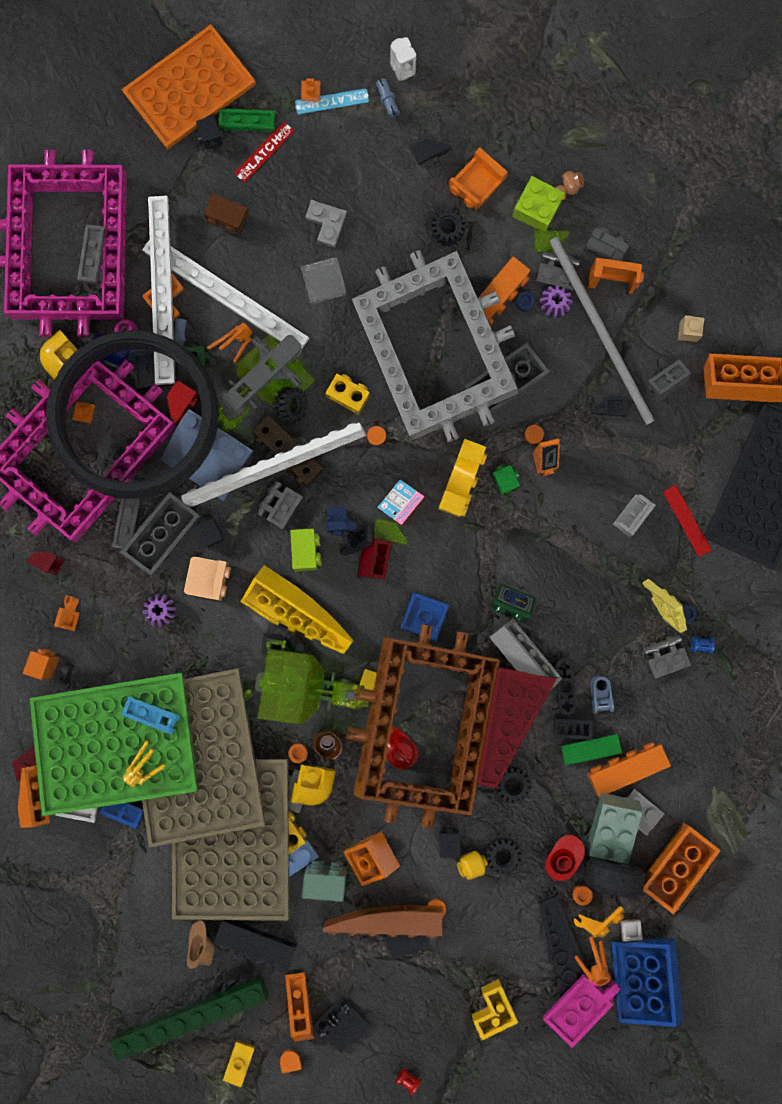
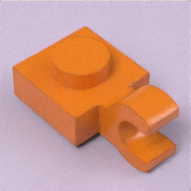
M66 595L64 599L65 609L59 607L54 624L55 627L75 631L80 614L75 611L79 598Z

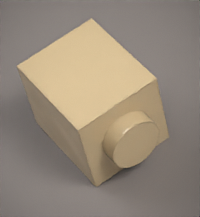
M685 315L680 321L678 340L697 342L703 334L704 318Z

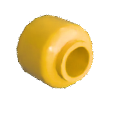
M472 851L460 856L457 868L461 877L472 880L484 875L485 867L488 864L484 855H480L477 851Z

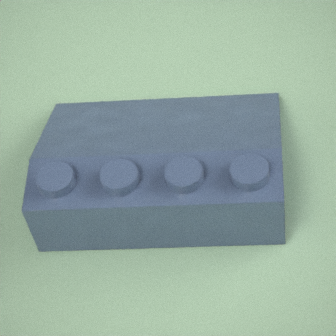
M190 409L187 411L178 424L160 459L161 461L173 468L185 457L197 438L202 417ZM217 428L216 438L209 455L201 467L189 479L203 487L208 482L218 481L225 475L235 474L240 469L247 467L255 453ZM230 492L217 497L225 501Z

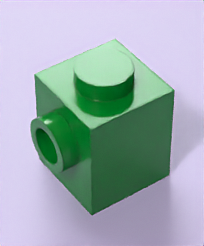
M505 464L495 468L492 477L501 496L520 487L517 480L520 479L519 474L515 468L512 469L511 465L506 467Z

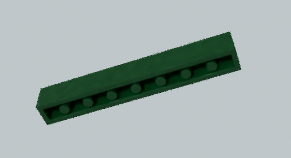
M258 977L115 1034L110 1041V1045L116 1062L267 1002L269 993L263 977Z

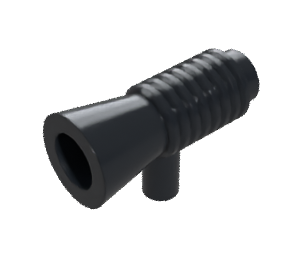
M290 631L284 636L286 646H288L296 658H299L307 673L312 671L322 661L308 650L309 648L296 633L293 634Z

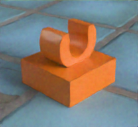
M314 79L301 81L302 102H320V81H314Z
M76 401L72 420L92 423L95 405Z

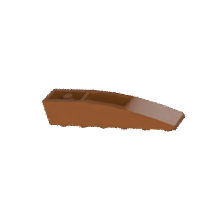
M389 905L362 909L325 921L323 932H328L331 935L347 933L348 935L366 933L369 936L387 934L389 937L406 935L407 937L415 938L421 935L428 938H437L442 936L443 906Z

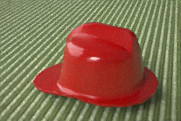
M392 727L393 733H390L389 753L386 754V759L397 769H409L418 760V748L403 731Z
M566 835L557 841L547 857L545 865L546 871L551 878L557 881H564L574 875L585 855V847L582 841L573 835Z

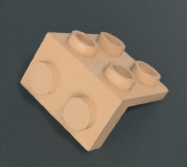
M192 557L190 559L184 592L188 595L222 601V597H225L227 586H225L226 578H229L231 571L229 563L220 560L215 561Z

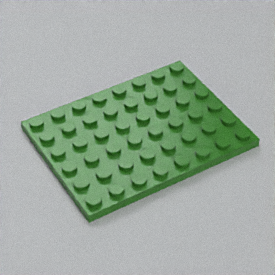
M183 673L30 698L42 816L198 791ZM128 696L180 715L179 721H176L174 726V734L163 732L122 716L121 714ZM164 717L162 724L167 725L169 718ZM149 741L148 746L135 766L153 749L152 755L140 768L144 772L142 776L147 775L162 764L165 765V768L147 779L142 785L137 783L135 787H132L124 781L122 776L127 772L126 769L131 765L144 743Z

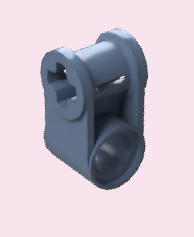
M603 676L593 677L590 682L593 713L597 714L598 711L608 710L614 712L610 681ZM599 680H603L605 683L602 690H598L596 687V683Z

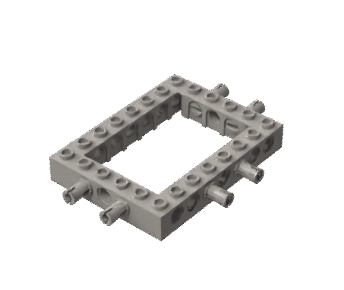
M418 250L416 251L418 259L414 252L410 255L416 270L391 280L386 266L381 267L383 275L378 268L375 273L381 286L353 298L352 301L411 439L415 440L443 428L447 441L452 442L451 433L455 440L459 438L453 422L478 412L483 426H489L486 418H488L490 424H493L495 420L488 407L518 394L516 384L499 348V343L515 337L511 325L497 332L491 330L484 314V309L500 303L497 293L494 291L482 298L476 296L457 251L426 265L422 252ZM448 279L491 379L419 410V405L413 396V391L405 377V372L399 363L398 356L377 309L380 312L390 311V308L398 304H405L409 299L420 294L421 296L425 295V292L433 288L444 286Z

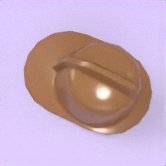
M196 920L190 930L187 966L190 969H194L198 965H211L215 952V944H213L214 942L211 937L207 935L203 920Z

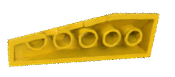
M265 565L254 577L240 601L276 625L279 623L288 627L287 630L292 632L299 631L305 634L306 638L310 640L317 639L321 641L322 645L342 654L346 652L353 642V639L325 609L297 586Z

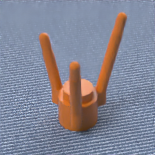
M242 322L232 331L209 345L207 350L212 349L227 338L229 339L219 347V350H223L235 339L240 343L244 341L233 360L236 363L248 343L252 340L250 336L253 332Z
M591 936L590 942L597 965L591 968L592 971L590 973L577 955L575 959L587 975L589 982H594L596 986H601L610 981V974L607 968L603 942L599 941L601 964L594 938Z

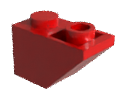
M178 380L167 395L171 420L175 426H178L187 411L191 410V408L194 409L199 402L197 392Z

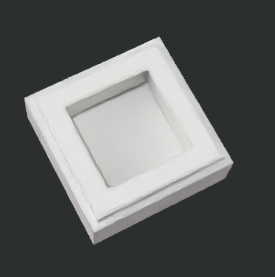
M640 919L620 921L623 942L642 940Z

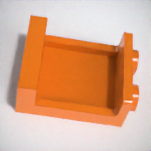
M479 147L474 154V158L455 178L452 177L449 180V189L455 196L459 195L467 207L473 208L476 211L506 180L508 172Z
M596 257L590 269L587 288L595 289L600 279L629 283L628 293L632 294L635 289H638L639 283L643 281L644 271H641L642 264Z

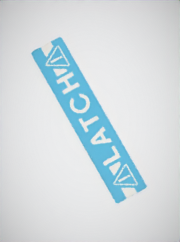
M367 89L320 96V102L296 100L295 103L297 114L367 103L369 99Z

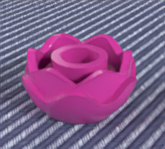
M122 319L114 326V332L124 331V329H127V331L138 330L135 323L129 319Z

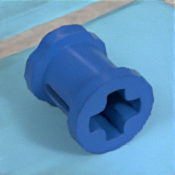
M692 637V653L704 651L708 652V654H713L715 648L714 637Z

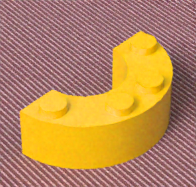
M464 439L438 510L457 517H465L472 494H469L471 487L475 488L478 477H475L480 464L484 465L487 454L484 453L485 446Z

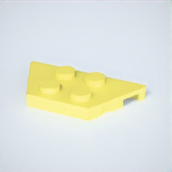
M650 579L642 582L643 586L651 591L653 595L651 599L662 618L679 633L687 630L683 607L674 596H670L665 589L662 590Z

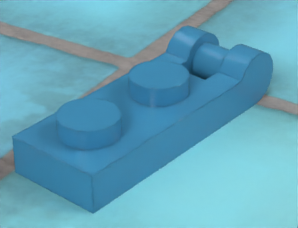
M129 696L121 714L124 717L172 735L175 732L174 726L176 721L180 719L178 714ZM164 717L169 718L167 725L162 724Z

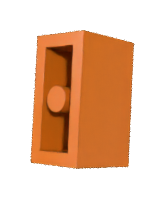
M38 648V651H30L22 674L40 680L52 679L60 657L55 656V652L49 649L43 650Z

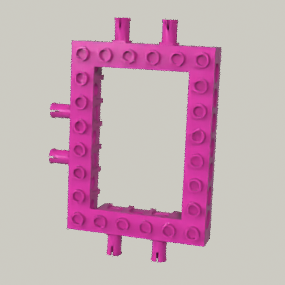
M46 149L44 150V165H8L7 219H0V230H6V256H0V267H5L4 314L10 319L40 320L39 336L46 337V335H48L47 337H52V320H78L77 336L84 337L85 335V337H90L89 327L91 320L124 319L127 173L122 165H93L94 151L87 150V153L86 150H82V165H56L57 152L50 149V153H48L49 150ZM33 192H103L104 209H102V214L104 215L106 235L103 247V265H101V270L103 271L102 284H100L102 301L96 295H89V297L31 295Z
M125 359L115 372H111L98 361L88 368L75 384L68 400L67 410L93 382L146 426L143 432L140 431L138 433L139 436L136 440L126 447L127 450L122 456L113 462L114 465L104 476L102 475V477L111 480L130 482L176 429V426L152 404L163 392L159 386L157 387L154 383L144 396H140L123 380L134 369L130 362L128 363ZM37 380L35 383L41 388L33 384L32 390L43 397L41 401L25 418L15 408L10 410L15 417L9 413L6 415V418L17 425V428L0 446V481L9 488V492L0 501V506L8 512L18 498L22 499L38 514L37 518L27 527L31 533L37 536L47 523H51L68 539L76 543L116 497L107 496L89 489L87 496L79 505L76 504L74 506L75 509L70 513L45 491H40V487L17 469L20 463L48 433L46 411L50 388L41 380Z

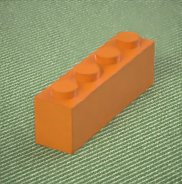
M514 256L479 296V298H482L496 291L500 303L484 309V314L490 327L494 323L493 318L496 314L501 315L507 307L505 306L508 300L512 301L518 294L516 290L520 286L524 287L530 280L528 276L531 270Z
M650 742L644 745V749L638 752L636 749L629 751L624 758L619 759V757L609 760L608 765L603 767L597 765L591 768V772L587 773V776L595 794L600 797L601 793L609 794L671 767L662 745Z

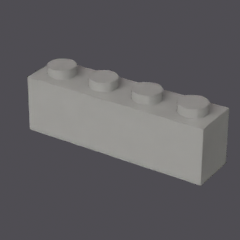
M513 618L490 636L494 644L517 671L557 678L552 688L561 681L562 677Z

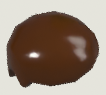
M323 730L315 736L313 746L315 752L322 759L335 760L341 755L343 741L336 731Z

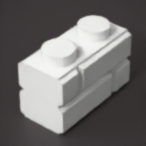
M404 37L394 40L390 45V64L398 80L402 81L415 74L416 53L413 47H411L408 38Z

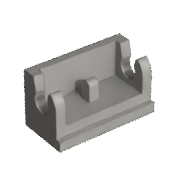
M635 494L612 525L628 537L633 536L656 505L641 494Z

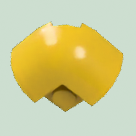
M59 330L41 347V364L48 374L55 379L64 363L78 349Z
M301 764L297 783L294 782L290 802L304 805L322 804L329 798L332 792L336 770Z

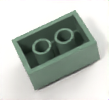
M601 793L587 843L589 856L626 864L629 863L643 813L639 800Z
M312 860V863L307 865L304 873L302 898L343 902L347 866H343L342 862L323 864L324 861Z

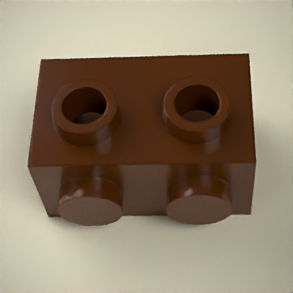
M213 193L203 213L208 224L214 227L218 225L224 227V230L232 234L235 232L241 234L249 216L247 207Z

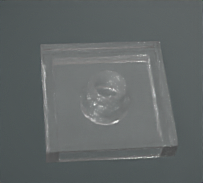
M337 257L301 266L310 304L347 294Z

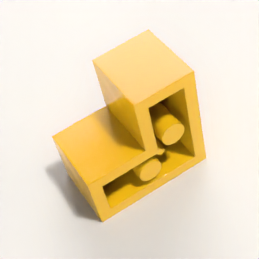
M499 979L481 987L488 1007L472 1014L473 1022L482 1040L518 1023Z

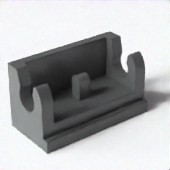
M679 359L648 380L649 391L653 390L656 401L660 402L689 382L691 372Z

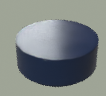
M527 291L519 293L515 301L516 307L524 312L531 310L535 303L533 294Z
M688 604L682 605L686 624L692 623L697 616L695 608Z

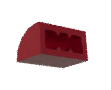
M374 539L372 545L361 550L357 576L385 580L392 542Z
M45 551L32 554L26 561L45 573L57 575L66 558Z

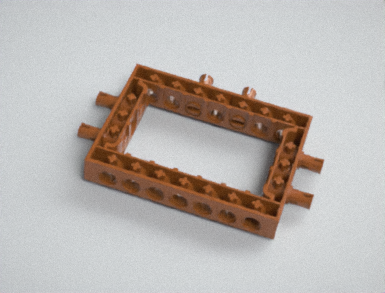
M421 624L419 639L416 643L383 638L374 689L369 690L357 687L355 692L362 693L363 695H354L355 700L371 702L366 729L349 727L348 732L355 733V735L347 733V739L363 741L354 795L360 799L386 802L387 808L384 821L389 823L397 822L398 809L401 805L423 808L424 812L420 826L433 829L435 812L438 810L472 815L500 660L468 654L466 646L469 634L457 632L454 649L448 650L433 647L430 644L433 626ZM404 661L470 674L449 789L382 779V775L386 770L384 769L386 754L389 753L390 733H393V729H391L394 713L397 712V709H395L397 696L401 691L399 686L402 673L404 674Z

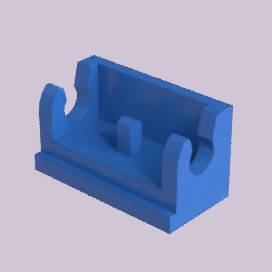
M128 803L103 806L100 814L137 830L140 827L142 817H144L142 809Z

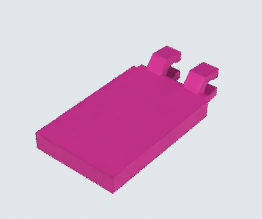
M583 974L543 1016V1020L573 1048L613 1006V997L620 988L612 979L603 989L601 986H596L594 982L590 983L587 975Z

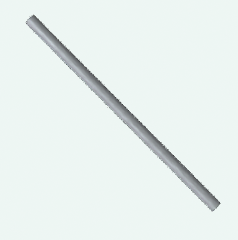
M558 237L551 239L549 242L645 424L652 423L655 420L560 240Z

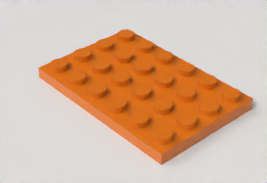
M210 24L125 86L122 92L168 150L198 128L196 121L214 116L221 108L224 109L255 86L256 81Z

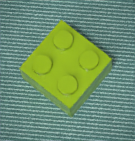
M531 176L514 208L512 217L546 233L564 198L565 192Z
M314 529L290 530L293 570L295 572L318 570V566H322L321 554L317 553V547H320L319 533H316Z

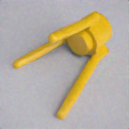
M149 741L144 743L131 765L126 769L127 772L122 776L124 781L132 787H135L137 783L142 785L147 779L165 768V765L162 764L147 775L142 776L144 772L140 768L152 755L153 749L135 766L148 746Z

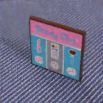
M399 479L376 508L403 527L427 497Z

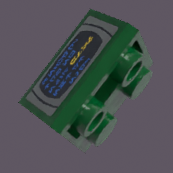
M500 583L490 606L494 607L493 611L503 615L507 612L512 614L511 618L522 622L530 619L536 598Z

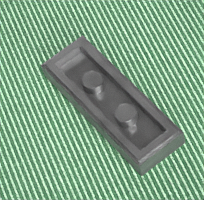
M86 224L77 277L78 282L98 284L106 228L103 226Z
M121 498L112 547L122 549L136 532L142 498Z

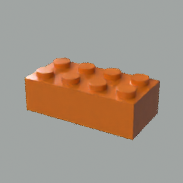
M709 354L704 365L706 398L782 403V358Z
M683 823L645 873L643 891L674 914L721 850L689 825Z

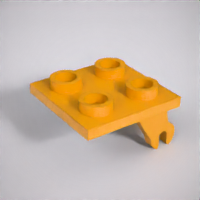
M620 906L603 923L583 915H578L582 922L580 923L574 919V923L576 926L586 929L595 938H603L610 931L608 927L613 922L617 925L625 917L623 915L625 911Z

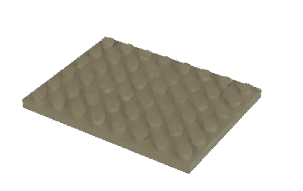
M239 668L184 679L198 791L142 800L149 848L266 825Z
M255 759L266 821L265 826L172 843V919H290L289 759Z

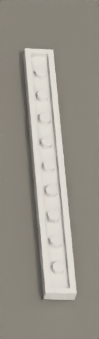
M168 196L148 197L153 333L174 340ZM154 352L155 384H175V360Z
M150 240L147 242V244L145 245V247L142 249L143 252L146 253V254L149 255V256H150ZM170 246L171 270L277 341L281 342L286 336L292 335L301 343V349L304 348L309 340L308 336Z
M360 423L349 424L345 429L332 431L328 436L315 438L306 445L295 446L289 452L278 453L274 458L261 460L257 465L244 467L235 474L225 475L222 479L208 482L201 488L190 489L186 494L181 495L183 503L191 508L366 436V433Z

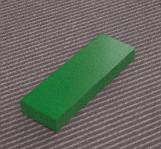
M221 108L219 110L218 127L219 129L275 131V111Z
M618 734L560 746L564 765L622 753Z

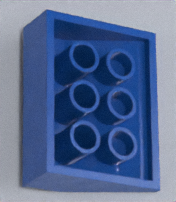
M650 938L625 942L622 940L612 941L615 982L620 988L616 994L618 1022L677 1027L683 1020L676 939Z

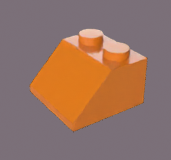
M382 832L371 835L343 851L361 886L384 879L400 867Z

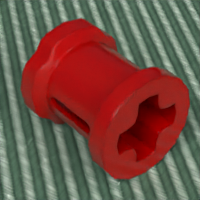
M404 1067L397 1076L395 1083L397 1085L401 1084L409 1090V1094L413 1095L418 1089L421 1079L407 1072L408 1069Z

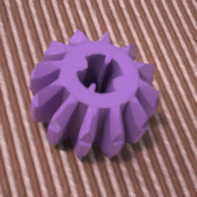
M556 285L555 289L549 286L548 291H543V298L540 299V303L543 304L542 310L547 309V316L553 313V318H556L557 314L562 317L565 312H569V305L573 301L569 299L571 293L565 294L566 287L559 290V285Z
M156 594L155 600L152 597L148 598L150 604H143L145 607H148V610H143L142 613L149 614L145 620L150 621L152 619V626H155L158 622V626L163 627V621L166 624H170L168 617H175L174 614L170 613L176 610V607H170L174 601H167L168 596L166 595L161 598L160 594ZM157 606L163 608V612H160L161 615L155 612L158 609Z

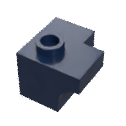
M346 507L327 508L328 533L332 532V536H341L343 532H357V524L348 519Z

